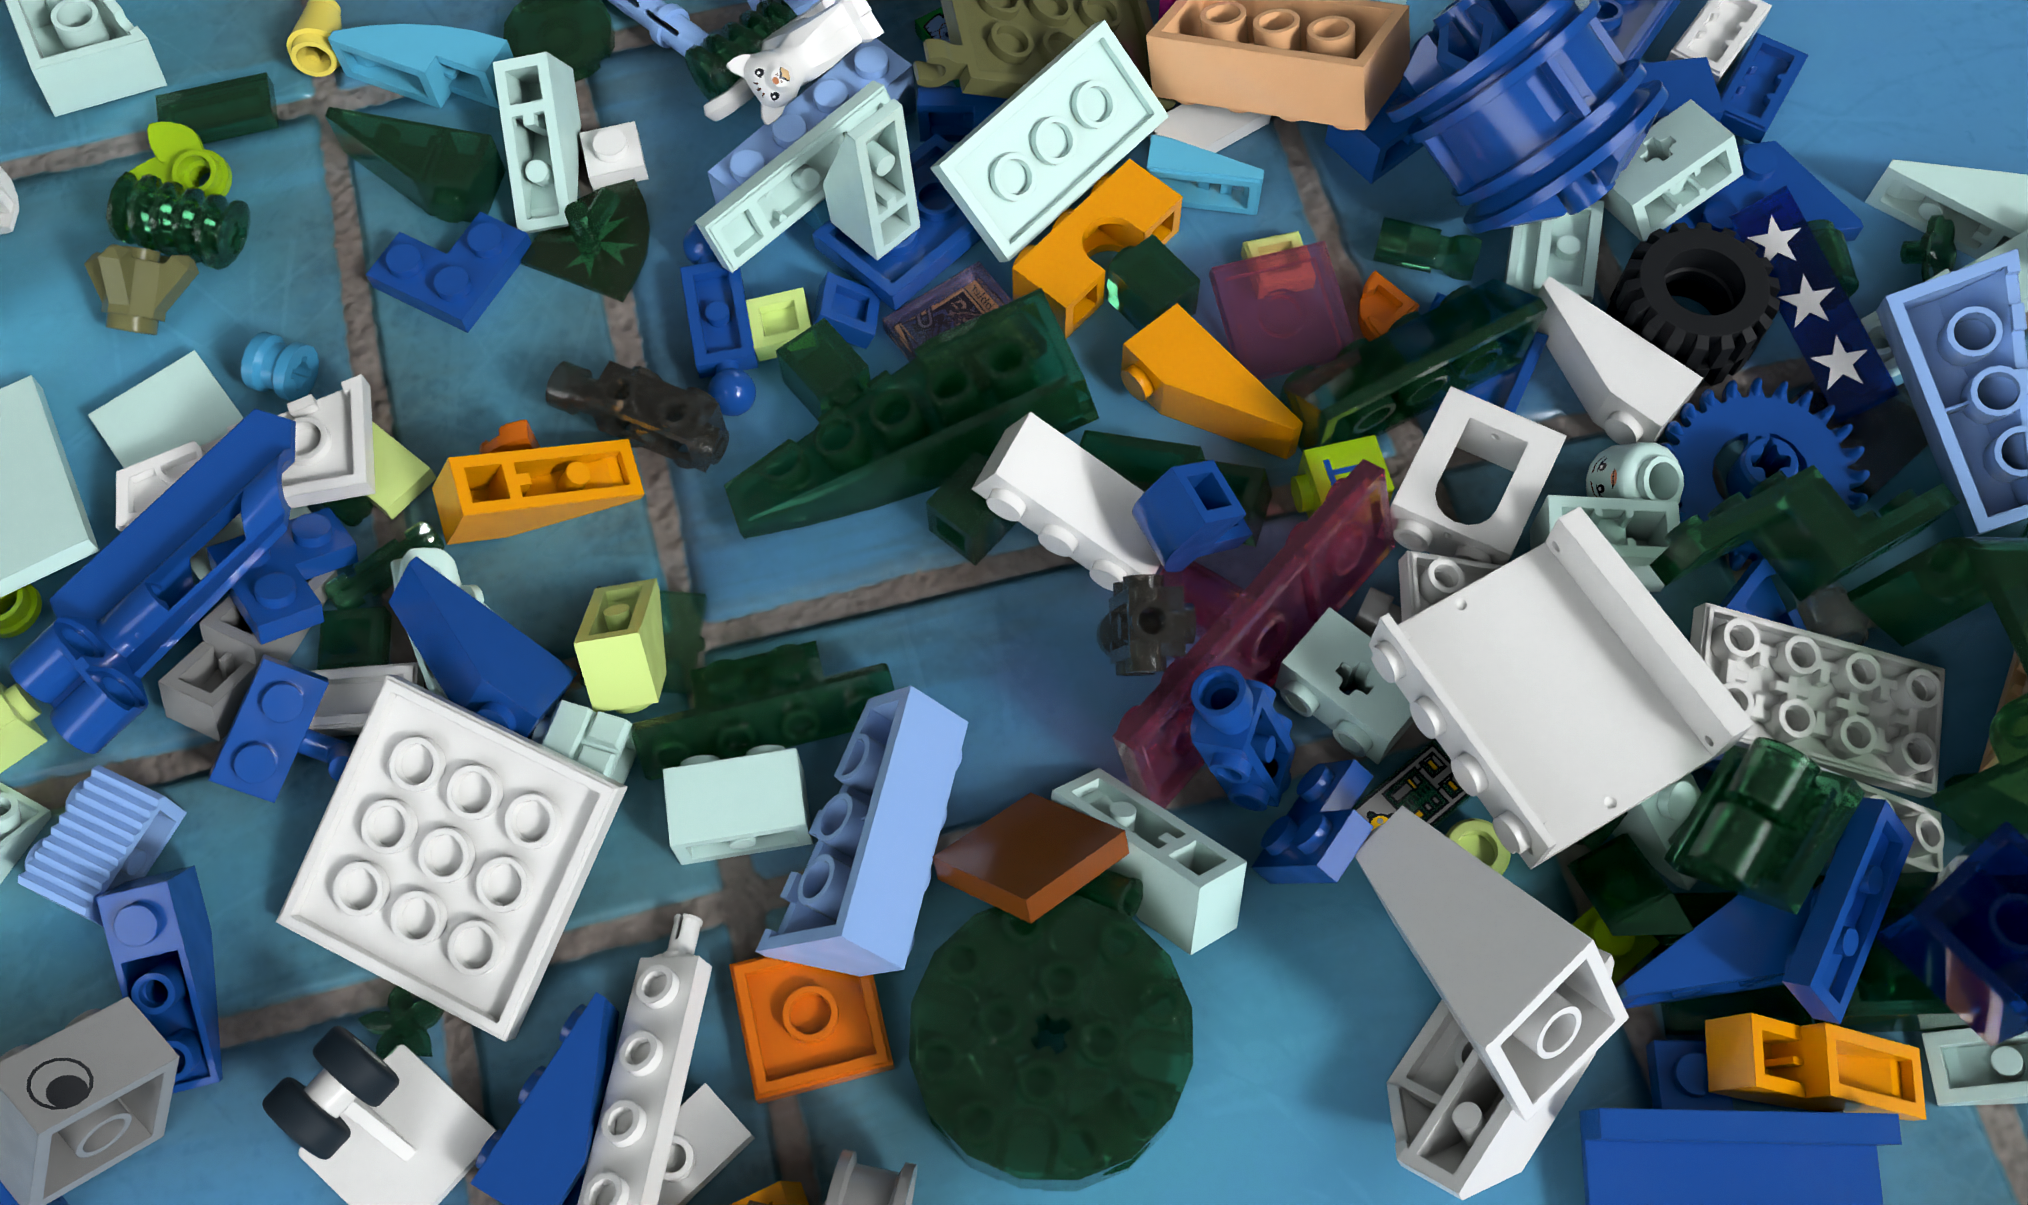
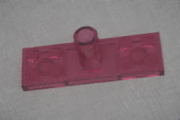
M1362 459L1346 478L1338 479L1330 488L1324 503L1307 521L1298 523L1292 529L1285 546L1246 589L1196 561H1193L1180 572H1167L1165 569L1161 571L1151 593V606L1153 610L1200 639L1183 658H1177L1167 667L1162 676L1161 683L1141 705H1136L1125 713L1118 725L1117 731L1112 736L1132 789L1165 809L1205 764V761L1192 743L1190 733L1191 720L1196 709L1191 700V689L1194 681L1202 672L1214 666H1230L1238 670L1244 679L1259 681L1272 687L1276 683L1282 661L1325 611L1330 607L1338 612L1395 548L1385 469Z

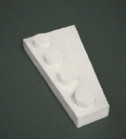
M362 374L341 382L342 390L316 400L310 394L287 403L289 411L278 415L296 421L295 462L282 473L284 497L291 508L376 494L371 388ZM239 423L227 427L228 433ZM222 438L201 446L192 441L116 471V528L122 532ZM241 512L235 518H241Z

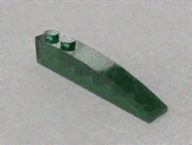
M1042 288L928 339L914 349L917 356L915 359L892 375L887 370L880 373L866 383L870 391L843 410L838 405H835L817 418L818 426L798 442L791 439L786 440L724 484L739 532L743 538L747 539L810 526L871 510L936 489L980 472L986 465L1005 430L1029 412L1038 416L1063 435L1099 419L1084 375Z

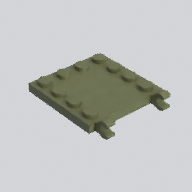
M940 0L950 43L942 39L925 40L923 47L927 62L915 61L913 64L916 82L920 86L929 88L939 87L949 81L958 79L964 94L1009 99L1090 26L1105 20L1152 90L1146 35L1154 25L1146 0ZM1157 97L1166 112L1172 110L1176 104V100Z

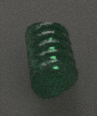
M762 0L757 4L756 11L747 10L739 16L738 23L730 21L721 28V35L715 33L708 35L703 40V47L693 45L686 50L685 61L688 70L701 92L709 101L727 91L741 78L730 72L726 66L728 62L742 54L761 52L764 39L797 17L796 13L784 0Z
M126 171L117 179L107 202L106 220L109 230L116 240L130 245L136 243L145 249L159 250V252L168 256L187 255L194 259L195 263L202 262L203 265L216 270L226 268L236 260L245 245L251 224L250 209L244 201L236 199L228 205L226 197L221 194L214 193L206 197L205 192L197 187L184 190L182 184L173 180L163 184L159 177L152 174L142 176L138 181L134 173Z

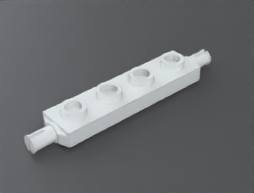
M683 913V916L676 914L667 951L663 954L649 958H640L577 1205L658 1204L712 971L710 964L700 956L694 955L700 927L703 924L702 919L697 916Z

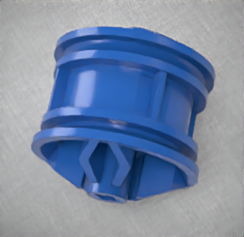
M1455 0L1432 19L1435 24L1432 33L1431 31L1428 32L1420 40L1403 73L1399 94L1387 107L1385 113L1393 123L1400 122L1410 116L1418 117L1411 124L1407 133L1414 143L1422 142L1454 187L1451 195L1459 206L1473 204L1463 218V222L1471 233L1477 234L1489 230L1557 219L1566 213L1574 215L1597 202L1616 184L1615 180L1620 172L1629 165L1647 136L1659 110L1667 101L1669 92L1660 80L1640 84L1646 76V70L1638 59L1626 61L1596 17L1601 9V4L1598 0Z

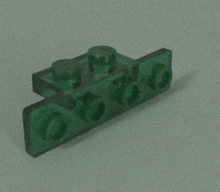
M816 640L798 645L785 644L769 652L735 660L722 659L706 667L690 670L695 708L635 722L632 725L631 734L645 778L647 780H656L663 778V769L679 767L683 760L693 756L712 755L723 760L746 756L747 751L762 745H780L788 748L854 732L868 699L894 691L889 666L886 663L824 677Z

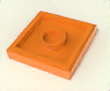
M765 956L729 964L755 1100L758 1104L895 1069L874 974L859 977Z

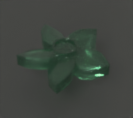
M396 986L388 997L387 1005L390 1012L374 1011L358 1018L361 1025L367 1031L382 1035L376 1046V1054L382 1060L391 1055L397 1049L396 1046L400 1044H405L417 1056L433 1057L432 1040L427 1029L438 1023L445 1010L426 1000L414 1003L409 991Z

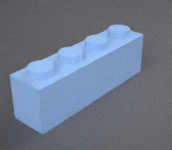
M877 38L872 42L859 44L832 68L809 82L800 95L784 108L782 115L775 122L769 125L764 124L708 171L715 203H719L871 81L883 84L891 100L894 98L902 104L905 120L916 110L912 64Z
M2018 248L1887 295L1876 310L1966 539L2028 520V359L2025 341L2027 324L2024 303H2021L2018 273L2021 269Z
M911 685L868 699L834 775L835 778L843 783L839 794L827 802L823 810H818L809 830V834L818 838V841L803 875L791 871L780 895L781 898L790 902L779 929L777 932L765 929L755 952L773 959L859 977L905 969L907 958L915 942L914 931L924 892L931 880V865L939 834L947 818L946 807L955 772L962 760V745L968 721Z

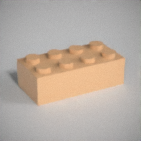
M1177 0L1146 35L1152 91L1156 97L1176 100L1185 105L1203 104L1227 108L1234 113L1252 112L1277 116L1290 122L1302 120L1333 125L1340 130L1358 129L1365 131L1402 80L1403 73L1410 62L1409 5L1371 0Z

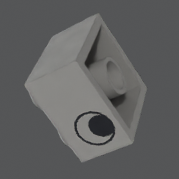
M128 996L102 1010L95 1008L85 1011L74 1018L65 1029L32 1046L29 1044L17 1046L0 1057V1181L19 1205H47L164 1136L180 1056Z

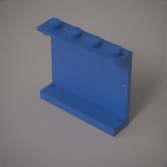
M1595 1108L1579 1111L1585 1205H1883L1877 1146L1902 1145L1899 1115L1892 1113Z

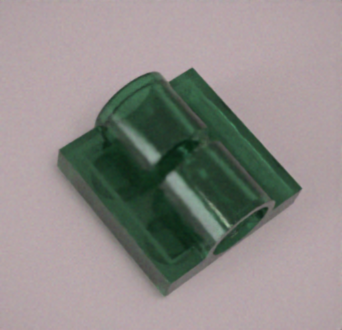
M1758 737L1753 740L1749 749L1734 745L1726 751L1663 859L1678 873L1797 915L1864 797L1865 792L1854 779L1821 770L1812 759L1799 750L1774 739Z

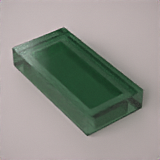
M267 72L155 96L158 122H173L185 125L199 135L202 144L279 128L274 85Z

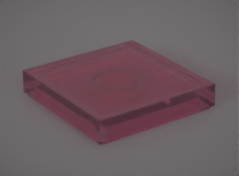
M1325 241L1211 268L1209 278L1232 356L1258 380L1354 358L1357 354L1358 348Z

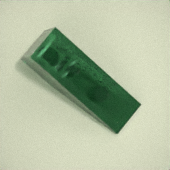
M333 107L328 108L325 117L343 151L429 215L436 216L450 223H459L461 221L471 223L479 212L489 214L506 172L491 135Z

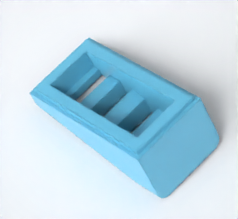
M1151 134L1146 171L1183 196L1182 207L1257 215L1264 176L1263 169L1176 139ZM1232 186L1244 187L1243 191L1232 188Z

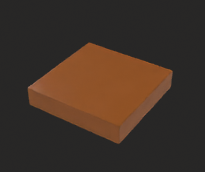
M1030 792L934 855L933 861L938 880L1026 922L1033 923L1127 856L1129 849L1125 830Z

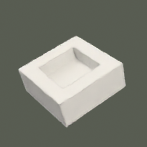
M635 121L579 133L588 178L593 191L649 179Z

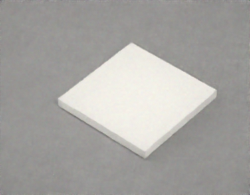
M386 674L276 923L505 1042L515 1039L628 786L398 675Z

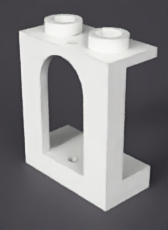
M1450 386L1391 504L1382 532L1393 536L1400 545L1412 551H1426L1434 555L1497 565L1507 564L1567 436ZM1456 447L1514 472L1497 510L1489 519L1480 524L1466 525L1454 522L1445 516L1437 505L1435 496L1437 484Z

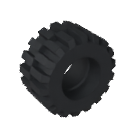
M1685 222L1672 224L1669 232L1660 228L1650 233L1646 242L1641 241L1637 245L1610 297L1611 302L1606 314L1703 377L1701 383L1705 380L1710 386L1722 383L1727 374L1734 376L1742 369L1773 323L1772 320L1777 314L1780 300L1776 298L1781 290L1779 280L1769 276L1774 268L1767 257L1758 258L1755 254L1758 247L1750 240L1742 243L1734 238L1737 232L1725 227L1722 232L1712 230L1711 223L1698 222L1695 228H1689ZM1672 296L1692 299L1703 305L1711 315H1702L1689 311L1678 304Z

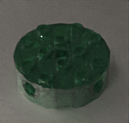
M1070 895L1033 923L1026 922L997 907H992L974 914L934 952L911 1002L909 1061L932 1126L970 1168L1021 1189L1077 1192L1128 1171L1167 1132L1193 1066L1192 1006L1170 955L1130 916L1085 897ZM1048 1029L1053 1035L1061 1032L1065 1034L1063 1038V1052L1056 1054L1050 1046L1037 1050L1039 1032Z

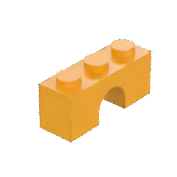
M1129 158L1113 174L1106 173L1098 180L1092 188L1090 195L1076 209L1069 208L1065 210L1055 221L1051 232L1036 246L1033 244L1028 245L1019 253L1012 266L1013 301L1066 340L1104 303L1105 269L1091 260L1090 257L1100 252L1114 251L1126 255L1142 267L1179 232L1183 196Z

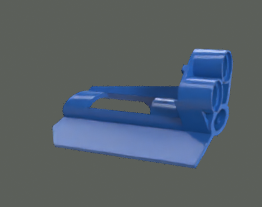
M254 409L49 598L57 619L10 662L9 669L15 681L26 692L44 703L51 704L54 708L49 715L52 725L75 748L85 753H99L147 708L148 699L141 678L288 530L291 507L284 497L282 473L295 462L296 421ZM241 512L246 539L200 582L194 585L190 558Z

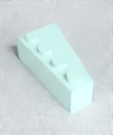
M5 0L31 70L55 117L167 86L148 38L138 26L134 27L126 18L123 9L115 0Z

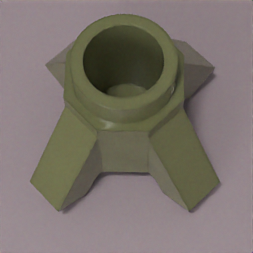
M111 244L102 253L96 252L92 254L84 263L102 301L101 312L107 313L105 327L148 335H157L159 321L165 322L166 312L199 274L196 263L190 256L161 255V252L155 250L120 246L117 244Z

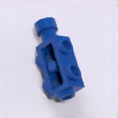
M1224 665L1214 666L1202 672L1194 681L1191 689V700L1196 708L1190 727L1192 743L1232 803L1253 811H1264L1267 809V805L1278 807L1282 794L1289 788L1291 783L1290 768L1296 752V746L1289 736L1293 723L1289 718L1275 711L1273 703L1276 692L1270 686L1259 681L1244 679L1242 674L1233 667ZM1266 768H1278V772L1271 778Z

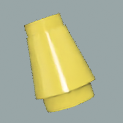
M308 0L307 6L287 39L286 47L292 63L298 70L307 75L315 77L327 76L340 66L328 41V37L333 31L342 30L341 8L335 0Z

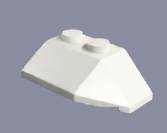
M1598 949L1608 973L1612 977L1615 961L1610 953ZM1441 1000L1386 1082L1391 1120L1396 1139L1397 1161L1405 1169L1462 1201L1522 1172L1596 1052L1526 1122L1515 1113L1448 1007Z

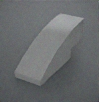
M337 570L306 580L321 602L322 608L338 580ZM230 596L199 622L203 641L158 681L166 717L218 741H221L227 735L263 654L288 662L310 629L307 628L261 645Z

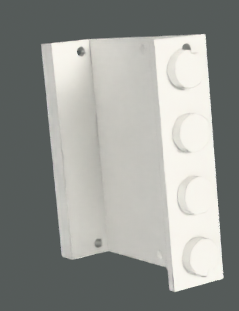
M1580 506L1558 518L1545 543L1397 625L1389 613L1380 617L1368 645L1373 653L1371 659L1378 673L1388 683L1395 682L1409 701L1412 718L1419 730L1427 738H1435L1451 759V769L1458 784L1467 794L1473 797L1477 796L1493 817V828L1502 845L1512 854L1517 852L1530 870L1728 751L1754 725V722Z

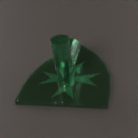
M635 179L602 187L568 204L564 213L569 226L541 231L521 259L522 265L624 302L645 263L650 240L647 206Z

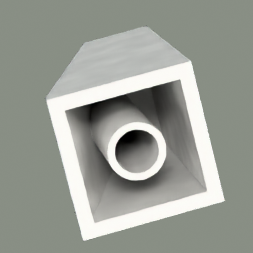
M1403 805L1384 824L1376 827L1368 835L1366 841L1356 853V860L1402 938L1515 1113L1528 1122L1629 1018L1594 940Z

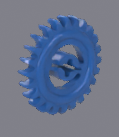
M1760 377L1752 381L1745 397H1742L1737 390L1736 381L1731 380L1723 389L1722 403L1715 398L1712 389H1706L1699 399L1701 412L1696 410L1690 402L1684 404L1679 413L1684 427L1680 426L1677 421H1671L1665 428V436L1670 443L1660 444L1668 448L1677 458L1684 475V487L1678 505L1680 527L1688 525L1691 529L1685 539V544L1692 547L1705 541L1708 543L1706 558L1712 562L1723 552L1729 554V565L1734 571H1739L1747 559L1753 562L1768 555L1772 560L1776 561L1784 572L1788 573L1793 572L1798 566L1796 555L1809 564H1816L1823 556V551L1818 545L1828 550L1838 549L1842 545L1844 537L1840 533H1836L1835 530L1851 531L1859 523L1858 516L1850 515L1846 511L1860 509L1868 500L1867 494L1855 493L1849 490L1862 485L1870 476L1869 470L1866 469L1860 471L1848 469V466L1855 463L1863 455L1865 448L1863 446L1855 448L1840 447V444L1851 433L1853 425L1846 424L1840 428L1829 430L1826 425L1835 411V405H1829L1812 415L1808 411L1813 391L1808 390L1795 403H1789L1787 400V381H1782L1772 396L1768 398L1764 395L1762 389L1763 381ZM1738 440H1743V451L1727 473L1726 486L1728 493L1734 501L1746 507L1747 515L1740 513L1725 502L1716 489L1712 474L1715 457L1719 451ZM1800 465L1804 479L1802 499L1794 509L1782 516L1774 517V503L1796 477L1798 466Z

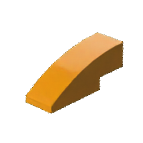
M1754 1013L1705 1020L1708 1091L1710 1093L1819 1112L1844 1110L1845 1113L1898 1114L1899 1120H1927L1920 1050L1917 1047L1826 1022L1799 1026Z

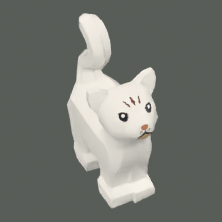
M819 0L810 9L764 39L761 52L742 54L733 58L726 66L730 72L741 78L727 91L714 97L703 106L705 116L717 122L756 96L761 102V119L764 124L769 125L775 122L782 115L785 106L797 97L801 86L813 81L832 68L859 44L872 42L884 33L867 1Z

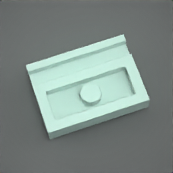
M1598 200L1574 215L1566 213L1557 219L1512 227L1502 298L1511 299L1512 294L1529 296L1528 302L1535 303L1542 284L1551 276L1591 303L1594 295L1605 201Z

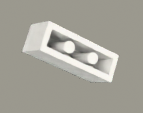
M1029 412L1005 430L972 487L973 491L986 499L989 509L1006 520L1020 522L1036 533L1039 542L1047 550L1059 556L1070 557L1090 571L1089 575L1093 581L1105 589L1125 594L1151 582L1161 562L1132 515V509L1144 491L1032 412Z

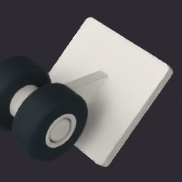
M341 1026L331 1028L314 1046L313 1055L324 1069L307 1086L294 1078L286 1077L274 1087L262 1102L263 1109L267 1115L301 1146L298 1152L300 1158L348 1205H438L476 1164L482 1147L490 1136L497 1131L411 1049L402 1044L397 1045L382 1060L360 1039Z

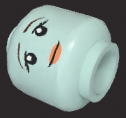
M1655 442L1614 445L1597 454L1590 464L1586 477L1588 497L1678 501L1679 504L1684 487V475L1677 458L1668 448Z

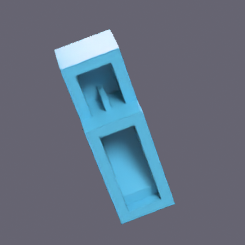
M369 25L335 30L328 37V41L347 77L439 109L443 107L451 93L499 109L492 62L514 58L507 39L474 30L441 25Z

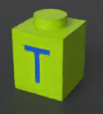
M1375 435L1303 450L1297 475L1291 477V493L1295 507L1299 513L1307 512L1313 533L1384 517L1395 489Z

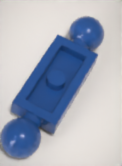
M694 224L687 230L683 239L684 253L687 259L694 265L680 267L695 364L700 379L713 376L708 385V398L713 408L726 416H739L752 407L756 398L755 384L752 378L743 370L759 368L746 306L741 268L739 267L733 273L723 268L698 226Z

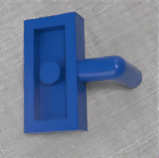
M263 654L210 770L208 781L275 803L297 753L327 763L330 776L339 782L353 748L345 741L309 729L329 684L328 678Z

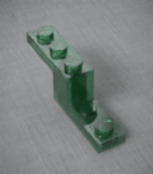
M1814 465L1789 478L1781 470L1758 484L1749 493L1751 498L1746 499L1741 492H1738L1711 510L1707 515L1709 520L1704 522L1696 514L1677 525L1664 537L1670 547L1649 566L1663 584L1667 586L1741 545L1752 541L1796 598L1802 602L1919 535L1960 502L1946 485L1941 483L1920 496L1912 488L1904 491L1878 510L1882 516L1880 518L1873 510L1857 518Z

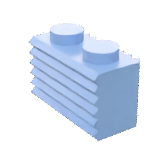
M97 765L92 768L90 777L77 783L70 791L65 803L66 812L59 815V823L51 827V835L40 839L30 849L25 859L26 871L18 875L17 883L43 898L103 927L96 897L126 881L145 877L187 812L164 795Z

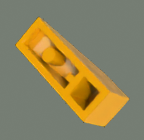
M1178 303L1123 343L1121 379L1129 393L1137 400H1146L1161 415L1287 460L1296 453L1303 422Z
M629 439L448 457L432 487L446 545L514 536L636 501L645 494Z

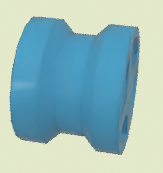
M269 332L258 333L251 339L244 351L241 361L242 381L248 388L260 392H267L273 389L279 398L295 401L307 396L315 384L319 368L318 353L313 346L297 341L287 345L281 336Z

